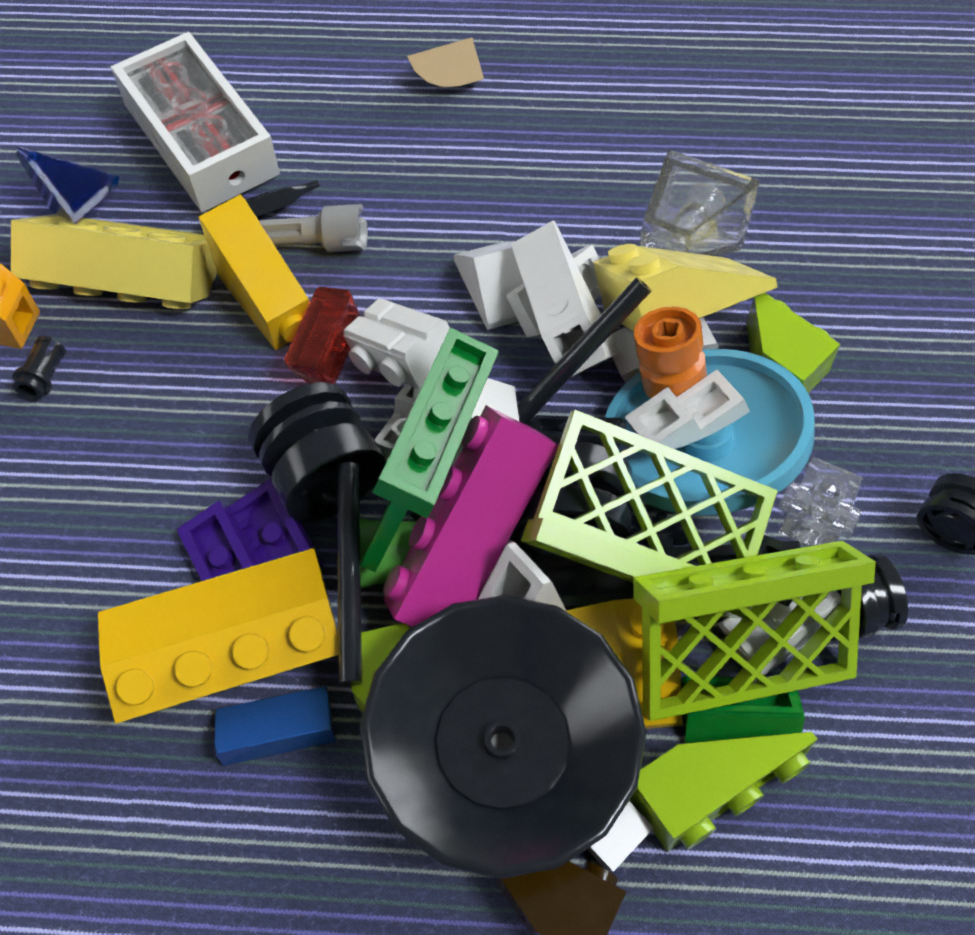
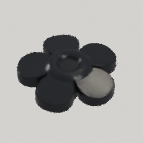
M657 513L656 520L650 519L652 525L667 518V514ZM638 520L636 521V527L631 528V535L642 530ZM676 522L656 532L662 547L665 549L672 548L673 545L689 543L680 522ZM646 538L638 541L640 543H648Z

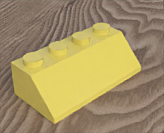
M63 214L11 220L10 272L20 279L29 280V286L32 288L58 289L59 284L73 286V293L78 295L100 296L103 291L118 293L117 299L125 302H146L147 297L162 299V306L167 308L189 309L191 308V303L209 296L217 275V270L204 234Z

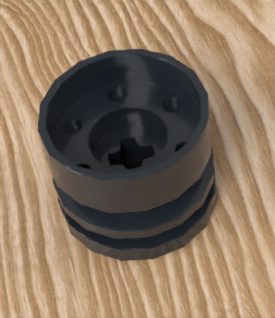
M317 382L302 385L278 396L265 406L254 419L248 435L251 447L257 458L260 459L265 473L272 476L271 481L288 515L299 521H318L337 515L338 464L353 462L359 465V502L374 490L386 465L385 456L371 433L362 427L360 415L352 407L346 392L332 383Z

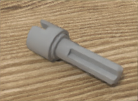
M362 204L324 206L318 216L259 220L275 246L321 244L327 252L361 251L367 247V221L359 217L363 212Z

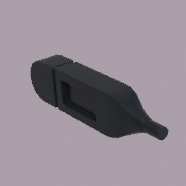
M314 180L306 184L279 187L248 198L246 202L255 216L258 217L293 203L299 197L310 190L320 187L318 180Z

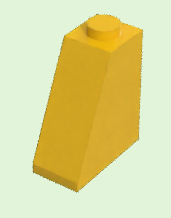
M241 194L198 216L220 280L275 351L289 342L298 341L307 332L316 328L309 298Z

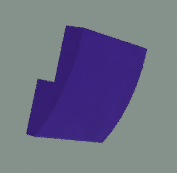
M271 478L230 506L218 500L176 529L201 581L308 549H315L301 522L288 515L274 489ZM315 549L319 566L322 567L324 564Z

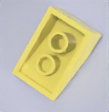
M635 244L616 246L608 251L609 256L593 262L604 311L636 277L644 281L652 290L622 322V325L633 332L635 325L641 317L661 307L675 306L686 308L695 313L698 318H702L778 288L776 278L729 258L642 247Z

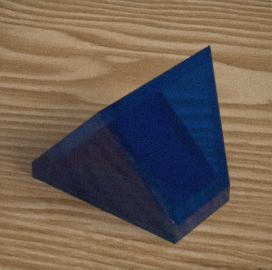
M22 147L17 148V158L51 212L74 224L118 185L120 176Z

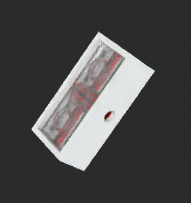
M190 32L111 66L125 106L201 213L280 175L271 136Z

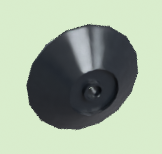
M508 595L453 603L407 630L375 671L359 726L366 781L395 831L443 866L498 879L557 869L606 837L638 787L647 733L634 679L602 634L556 605ZM497 733L509 734L514 741L513 745L506 750L495 748L491 743V739Z

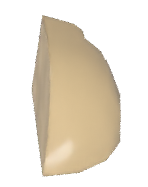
M472 37L407 56L414 72L427 83L441 88L459 87L484 79Z

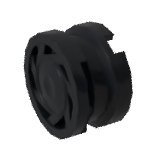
M947 473L938 477L929 492V498L925 500L916 515L917 523L923 533L936 544L960 554L975 555V477L961 473Z
M882 553L868 555L869 558L876 561L874 583L862 585L859 639L873 636L880 627L895 630L902 628L907 622L908 602L903 581L896 567Z

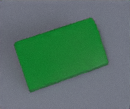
M689 676L682 677V688L691 679ZM714 676L709 683L715 688L726 686L735 677ZM798 690L683 714L686 743L802 733L805 721Z

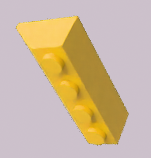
M314 548L98 612L100 669L115 724L339 655L338 628Z

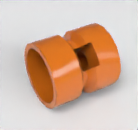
M661 307L648 312L639 319L634 327V341L637 358L639 359L642 388L649 398L654 397L667 387L678 397L707 376L705 354L702 351L704 344L702 325L695 313L681 307Z

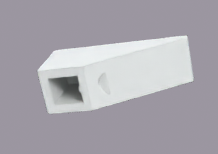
M551 221L513 242L511 246L540 334L556 364L600 317L601 313L556 222ZM611 335L573 376L620 353Z

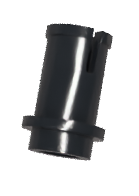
M47 336L36 338L23 367L17 368L12 375L14 380L13 388L19 395L30 400H39L43 395L50 393L52 389L50 380L61 359L66 354L65 347L59 341L55 343L52 351L47 356L45 352L52 338Z

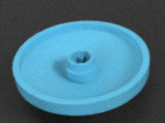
M729 349L702 350L705 354L707 376L718 370L745 399L750 412L723 429L675 450L778 490L777 493H779L801 473L812 453L815 439V417L808 392L790 371L760 355ZM640 372L618 391L609 405L605 417L626 420V415L651 399L642 388ZM626 420V430L637 434ZM620 444L618 450H619V452H620V451H622V450H624V449H627V448H629V447H628V446H625V445H623V444ZM637 451L625 457L632 468V481L635 488L659 477L650 455ZM666 462L670 472L679 468L676 465ZM688 471L674 478L686 507L709 497L699 474ZM717 482L720 491L729 487ZM663 484L639 495L642 501L651 506L676 513ZM738 491L724 498L731 513L754 506L757 497ZM712 504L692 515L706 516L718 514Z

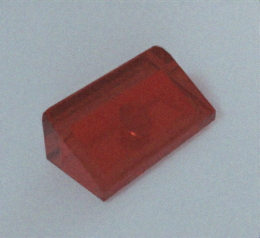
M322 286L315 290L284 358L287 367L308 384L317 382L336 384L350 351V347L343 336L344 329L360 316L349 290Z

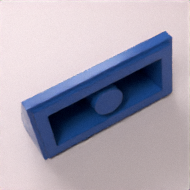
M327 686L216 709L215 753L223 766L336 742Z

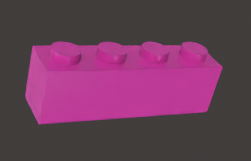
M488 405L484 407L480 416H474L469 422L462 438L463 449L454 466L450 467L428 518L421 516L418 519L409 539L411 548L402 565L394 566L385 581L383 589L385 597L383 600L395 620L411 627L416 626L453 603L477 600L559 445L543 433Z

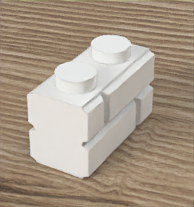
M379 298L364 311V318L358 316L344 329L343 336L351 349L348 352L353 364L366 374L373 370L381 373L391 384L397 387L405 383L421 389L450 327L446 320Z

